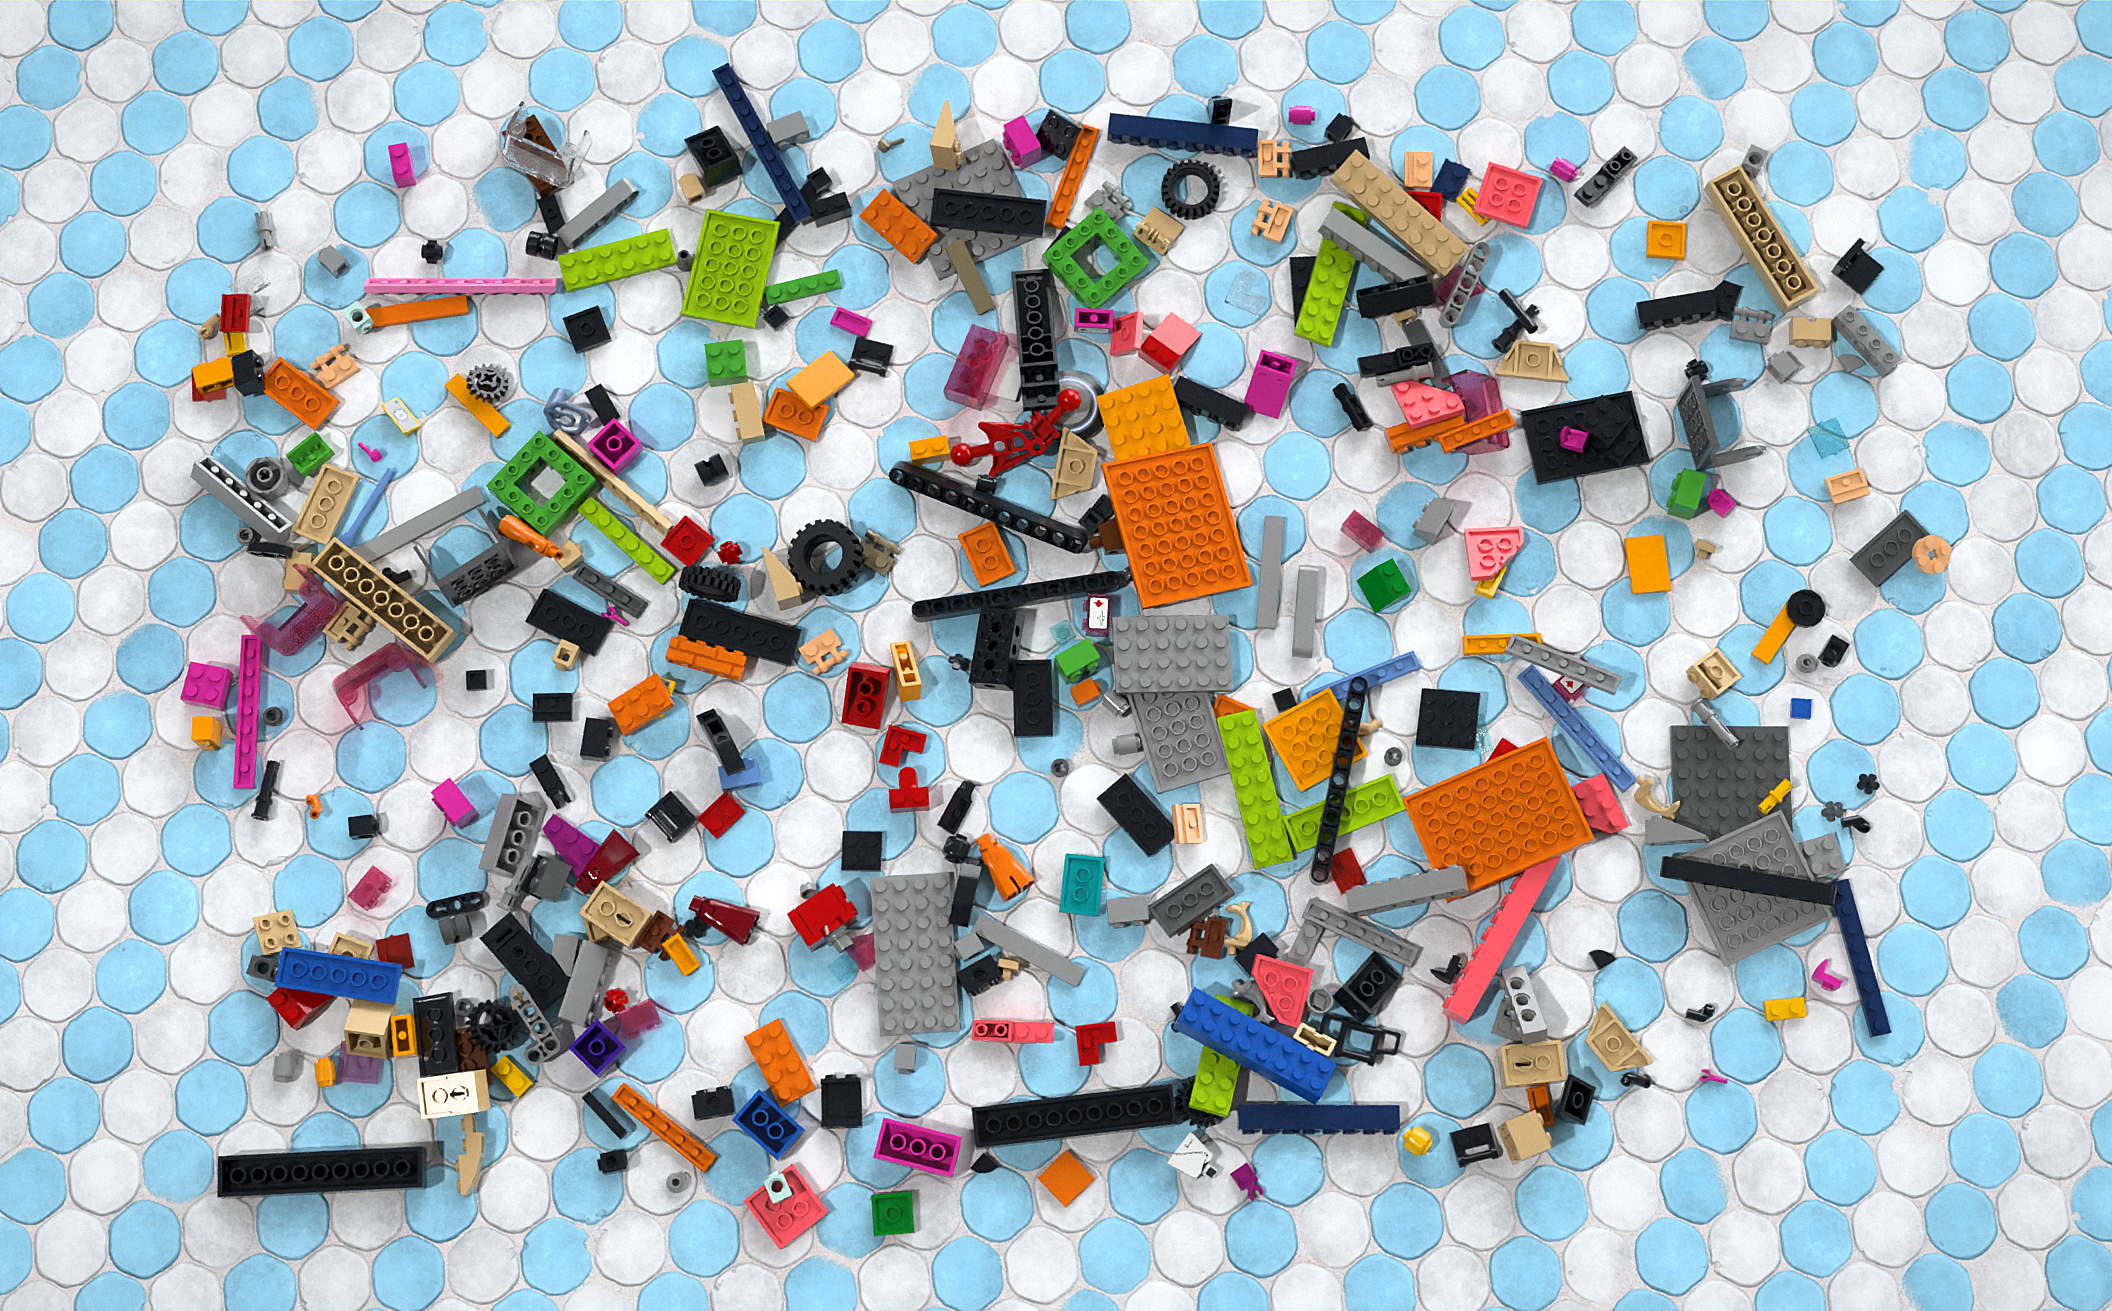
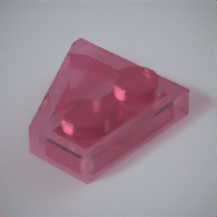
M1460 265L1435 290L1436 296L1444 304L1462 269ZM1462 281V287L1468 289L1467 283ZM1477 282L1470 297L1481 294L1485 291V288ZM1453 298L1454 303L1458 302L1459 299Z
M874 932L851 938L854 945L845 951L862 972L875 963Z

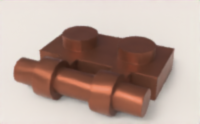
M657 910L636 941V944L651 954H654L657 948L660 949L662 952L658 958L665 961L668 953L661 945L662 940L667 933L671 936L679 933L683 938L682 934L686 927L680 924L674 930L671 927L675 920Z
M1208 916L1206 924L1201 923V918L1192 923L1189 927L1191 932L1186 942L1188 946L1186 953L1194 955L1195 948H1201L1200 956L1220 960L1227 920ZM1199 930L1205 931L1203 941L1197 940Z

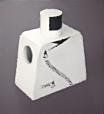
M1191 1132L1167 1162V1165L1195 1180L1200 1173L1211 1180L1218 1171L1208 1163L1213 1155Z

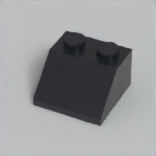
M1568 1074L1562 1087L1554 1116L1566 1123L1585 1126L1596 1087L1572 1074Z

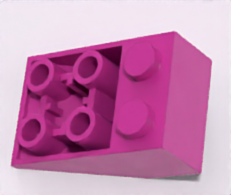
M1261 349L1243 402L1249 406L1250 411L1278 420L1298 361Z

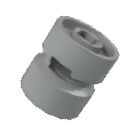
M1315 988L1308 994L1305 1008L1312 1016H1323L1331 1008L1333 997L1327 989Z

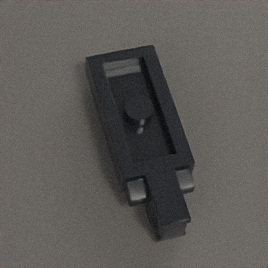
M1345 383L1338 384L1332 390L1335 397L1340 401L1342 409L1352 421L1353 427L1358 432L1369 430L1373 424L1355 394L1349 392Z
M963 780L954 792L937 824L940 828L951 835L956 833L973 802L971 794L976 785Z

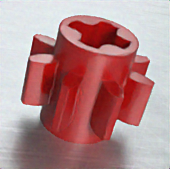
M732 541L722 543L719 546L721 551L717 552L722 563L726 562L728 565L737 563L740 560L739 555L743 553L738 543L733 544Z
M620 988L611 989L606 992L607 997L603 998V1002L608 1011H612L614 1014L626 1010L625 1004L628 1003L626 992L620 990Z

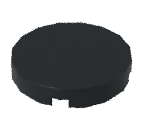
M1803 589L1797 591L1790 596L1786 603L1787 617L1798 627H1814L1825 615V603H1823L1821 596L1813 590Z

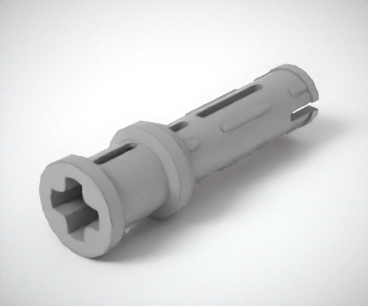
M1430 361L1428 364L1421 366L1412 365L1411 369L1376 375V380H1384L1377 382L1379 388L1408 380L1418 382L1422 378L1435 377Z
M1704 698L1696 700L1691 705L1690 710L1697 713L1703 724L1710 726L1729 750L1734 749L1739 744V740L1718 719L1716 711L1710 709L1705 703L1706 700Z
M524 853L510 885L504 888L505 893L501 901L497 903L498 907L513 913V906L517 898L521 896V887L536 860L535 856Z

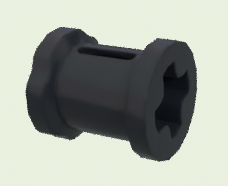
M978 474L976 489L995 494L998 478H987Z

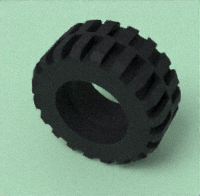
M821 519L815 520L814 525L809 522L805 525L806 529L803 531L799 529L796 532L798 537L796 539L792 538L790 542L793 545L792 548H788L787 553L790 556L788 559V565L791 567L790 571L805 589L810 592L812 591L816 595L832 596L833 593L839 595L843 593L842 589L846 588L849 590L852 587L851 583L858 581L860 578L857 575L858 572H863L864 566L862 562H865V555L862 553L864 551L863 546L859 542L858 537L841 522H834L832 519H826L825 522ZM825 542L838 543L842 548V559L839 565L833 571L826 574L814 572L810 565L813 551Z

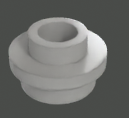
M243 527L237 533V540L243 546H248L249 542L256 541V532L250 527ZM249 534L250 538L245 540L244 536Z
M1802 654L1796 660V667L1802 673H1810L1815 669L1816 661L1813 656ZM1807 660L1809 662V666H1805L1803 661Z
M672 1173L666 1180V1186L672 1193L682 1192L687 1184L686 1178L681 1173ZM679 1179L680 1184L676 1187L673 1186V1180Z

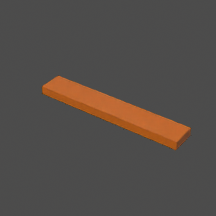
M1085 124L1081 125L1083 129L1074 144L1045 221V225L1059 230L1064 228L1100 129Z
M466 295L364 309L374 322L371 329L469 315ZM357 317L355 322H360L363 317Z
M623 1082L611 1097L703 1173H706L718 1158L626 1083Z

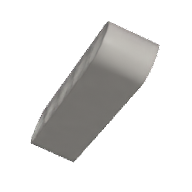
M627 177L622 178L561 227L557 232L558 238L569 249L575 248L639 195L640 191Z
M1479 242L1470 250L1439 315L1438 321L1443 328H1451L1459 321L1490 255L1491 249L1487 243ZM1477 249L1482 250L1483 256L1477 253ZM1469 265L1474 266L1476 272L1470 271ZM1462 281L1467 283L1468 289L1462 287ZM1453 298L1459 299L1460 305H1456ZM1446 314L1452 317V322L1446 319Z
M1299 565L1292 657L1312 658L1319 567Z

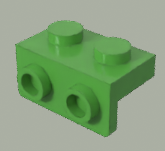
M313 432L287 453L286 457L302 476L306 478L335 453L317 432Z

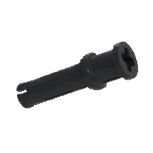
M1533 304L1525 310L1526 314L1532 319L1540 313L1539 309ZM1519 319L1510 327L1504 328L1502 334L1497 339L1492 340L1493 347L1500 353H1504L1506 347L1511 342H1515L1517 335L1524 329Z
M267 761L261 790L255 798L256 805L254 813L251 814L253 819L260 821L269 820L268 812L270 805L273 804L271 797L280 766L279 762Z

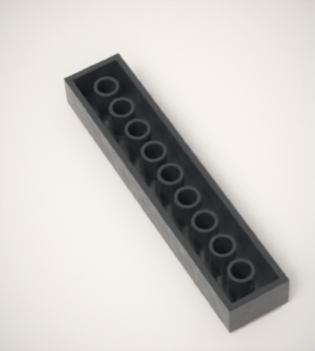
M1172 1084L971 1108L976 1150L1158 1129L1177 1125Z
M423 1146L218 1156L217 1197L221 1199L427 1189V1148Z

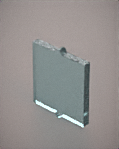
M1836 417L1825 422L1820 421L1819 424L1807 429L1821 459L1832 454L1837 455L1838 452L1850 448V444Z

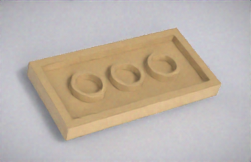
M323 463L292 532L326 546L332 540L361 478L353 473Z

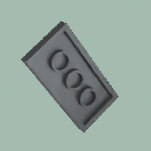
M1905 509L1849 560L1877 587L1912 556V549L1915 543L1930 534Z
M1211 863L1147 906V909L1167 936L1172 938L1234 896L1235 893Z

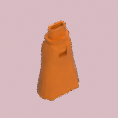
M507 514L499 523V535L521 542L544 557L559 560L563 557V553L558 550V546L537 533L522 518Z
M986 833L976 840L980 847L979 851L981 852L982 860L1004 903L1010 901L1035 883L1036 880L996 838L993 839L989 833Z

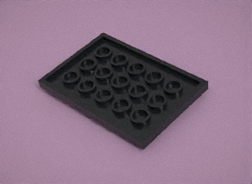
M1632 390L1604 395L1633 417L1629 425L1643 435ZM1599 397L1520 411V418L1537 485L1649 464L1650 460L1644 437L1619 467L1589 444L1593 437L1590 434L1583 453L1565 449L1561 446L1560 432L1564 427L1569 426L1570 429L1586 432L1578 426V423Z

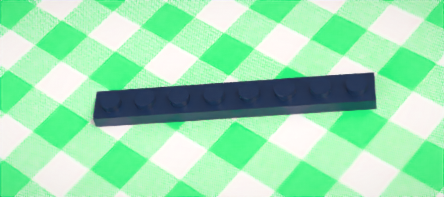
M1849 879L1830 882L1828 884L1837 885L1834 909L1870 1038L1890 1034L1892 1032Z

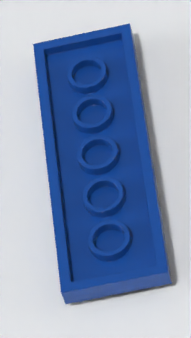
M283 947L274 986L277 988L395 1005L403 965Z

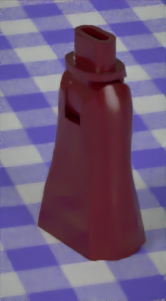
M613 828L598 851L587 863L582 875L579 876L580 879L574 885L586 895L591 889L594 891L601 881L608 882L641 854Z
M694 895L688 908L695 912V915L699 916L703 922L743 947L747 945L752 935L750 929L754 930L760 918L759 911L714 898H701Z

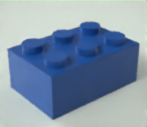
M760 1090L751 1097L732 1119L737 1126L778 1162L806 1132L804 1128Z

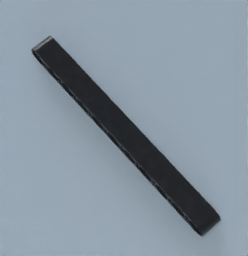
M898 461L889 472V479L897 485L1071 553H1081L1088 543V535L1082 530L905 461Z
M1107 571L921 600L912 605V617L917 622H928L979 614L981 607L1011 609L1113 593L1120 587V575L1115 571ZM1110 578H1113L1117 581V583L1115 585H1109L1106 581ZM1091 581H1094L1098 584V586L1096 588H1090L1087 584ZM1072 584H1075L1079 587V589L1077 591H1071L1068 587ZM1056 587L1059 589V593L1052 594L1049 590ZM1037 590L1040 592V595L1032 597L1030 593ZM1018 593L1021 595V598L1013 600L1011 595ZM999 596L1002 598V601L994 603L992 598ZM980 599L983 601V604L975 606L973 601ZM957 602H961L964 604V607L962 609H956L954 608V604ZM938 605H942L945 608L942 612H936L934 609ZM919 608H923L926 611L923 615L915 613Z
M1361 676L1354 677L1351 680L1347 691L1309 874L1310 882L1315 886H1321L1327 881L1331 868L1368 688L1367 680ZM1353 684H1361L1363 690H1355ZM1356 702L1359 705V709H1352L1349 703ZM1351 720L1355 723V727L1348 728L1345 722ZM1348 739L1351 742V746H1343L1341 740ZM1338 758H1345L1347 765L1341 766L1338 763ZM1334 777H1341L1344 783L1342 785L1336 784ZM1330 796H1337L1340 802L1338 804L1332 803ZM1326 815H1334L1336 821L1334 823L1328 822ZM1322 834H1330L1332 837V841H1324L1322 839ZM1318 853H1326L1328 856V860H1320L1318 858ZM1314 872H1322L1324 879L1317 880L1314 877Z

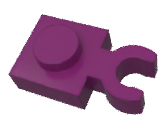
M1248 1163L1230 1173L1241 1191L1245 1188L1248 1190L1247 1196L1251 1201L1254 1200L1252 1196L1253 1190H1257L1260 1195L1263 1194L1261 1187L1254 1184L1258 1178Z

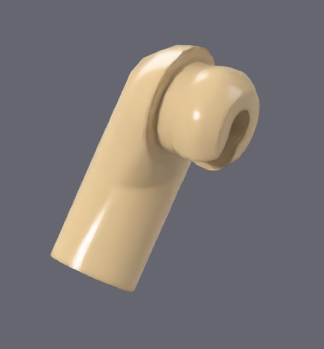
M215 313L203 323L199 330L201 338L209 339L212 337L215 326L220 323L221 316L218 313Z
M1377 718L1368 724L1360 722L1358 734L1370 735L1381 727V723Z

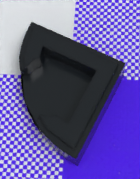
M1593 950L1588 953L1598 970L1616 960L1611 953L1603 950Z
M983 1153L970 1169L977 1173L986 1174L997 1169L998 1165Z

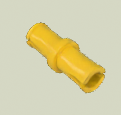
M1783 779L1774 790L1768 793L1769 795L1757 808L1767 815L1777 803L1780 804L1783 801L1782 798L1794 786L1787 779Z

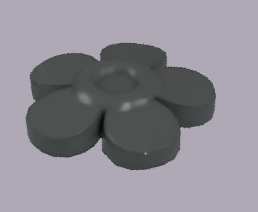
M1829 801L1825 805L1826 808L1821 811L1822 816L1826 817L1829 822L1835 821V816L1841 818L1844 814L1841 810L1843 808L1841 802L1834 804L1832 801Z

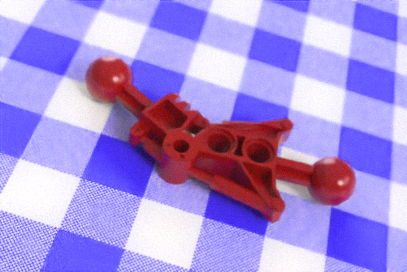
M1072 388L1062 390L1057 398L1058 404L1046 417L1034 411L1036 416L1032 417L1029 415L1031 421L1025 420L1022 425L1009 422L980 421L978 428L986 434L989 443L973 447L966 443H958L951 449L950 458L956 466L966 467L973 462L974 458L992 454L993 465L989 475L995 477L997 474L1023 462L1022 460L1032 455L1039 456L1052 444L1054 438L1060 436V433L1053 425L1066 412H1075L1079 409L1082 402L1081 395ZM1029 428L1035 438L1031 440L1022 431L1014 429L1027 430ZM1015 437L1023 439L1024 444L1021 447H1016L1013 444ZM997 441L1004 443L1005 449L1003 451L995 449L994 444ZM1038 443L1041 448L1035 449L1033 445ZM1029 449L1028 453L1022 456L1018 455L1006 461L1010 453Z

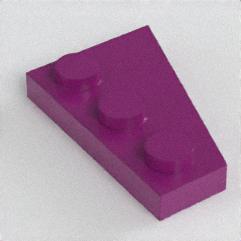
M553 813L542 830L565 862L572 866L571 870L576 877L580 879L579 876L582 875L585 866L598 851L600 845Z

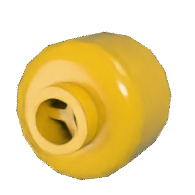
M1415 1126L1412 1130L1408 1128L1402 1137L1405 1140L1404 1148L1416 1156L1426 1155L1433 1144L1431 1134L1418 1126Z

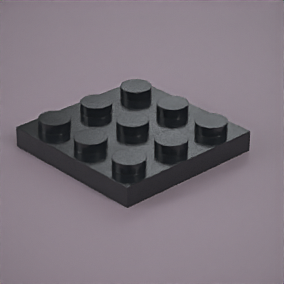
M1422 688L1416 747L1475 751L1481 694Z

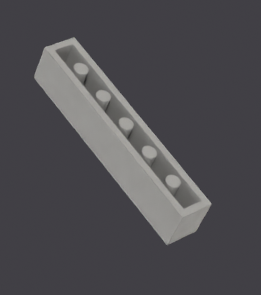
M1336 208L1330 211L1317 231L1322 237L1331 240L1339 249L1348 252L1355 260L1361 261L1371 271L1377 272L1390 283L1424 276L1427 273L1426 270Z
M207 453L194 462L191 478L269 543L282 544L289 539L293 523L252 491Z
M1449 865L1447 869L1443 870L1431 869L1427 871L1428 873H1412L1406 878L1394 877L1383 883L1375 881L1370 883L1369 886H1353L1350 890H1346L1349 914L1353 918L1469 894L1466 872L1459 865Z

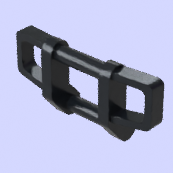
M1329 1014L1323 1015L1319 1034L1321 1035L1325 1034L1323 1029L1326 1019L1341 1023L1338 1039L1327 1035L1337 1041L1334 1057H1345L1361 1061L1373 1067L1376 1054L1390 1056L1397 1054L1401 1038L1400 1033L1382 1029L1379 1026L1372 1027L1349 1021V1018L1345 1017L1340 1018ZM1347 1028L1373 1035L1369 1055L1343 1049ZM1381 1033L1396 1038L1393 1051L1377 1049Z

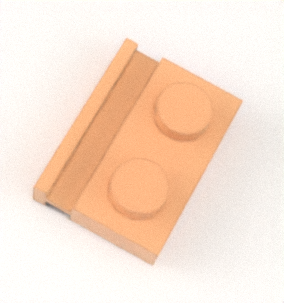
M1405 151L1404 188L1431 189L1433 152Z
M1862 468L1824 479L1828 494L1833 501V506L1871 494Z
M1200 804L1172 805L1175 843H1204Z

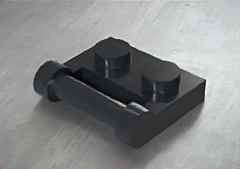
M857 337L848 369H859L879 374V377L885 378L894 346ZM858 358H861V359H865V360H869V361L881 363L882 366H881V367H878V366H874V365H870V364L858 362L857 359H858Z
M671 791L645 813L648 820L651 819L668 837L667 840L671 844L697 821V818ZM660 809L677 827L674 832L657 815Z
M1489 1123L1449 1133L1459 1168L1481 1160L1499 1158ZM1488 1145L1489 1150L1464 1157L1462 1155L1464 1150Z

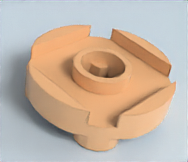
M1928 535L1919 539L1912 549V559L1915 560L1916 568L1926 574L1943 572L1950 559L1951 546L1939 536ZM1929 551L1934 552V557L1931 560L1930 555H1928Z

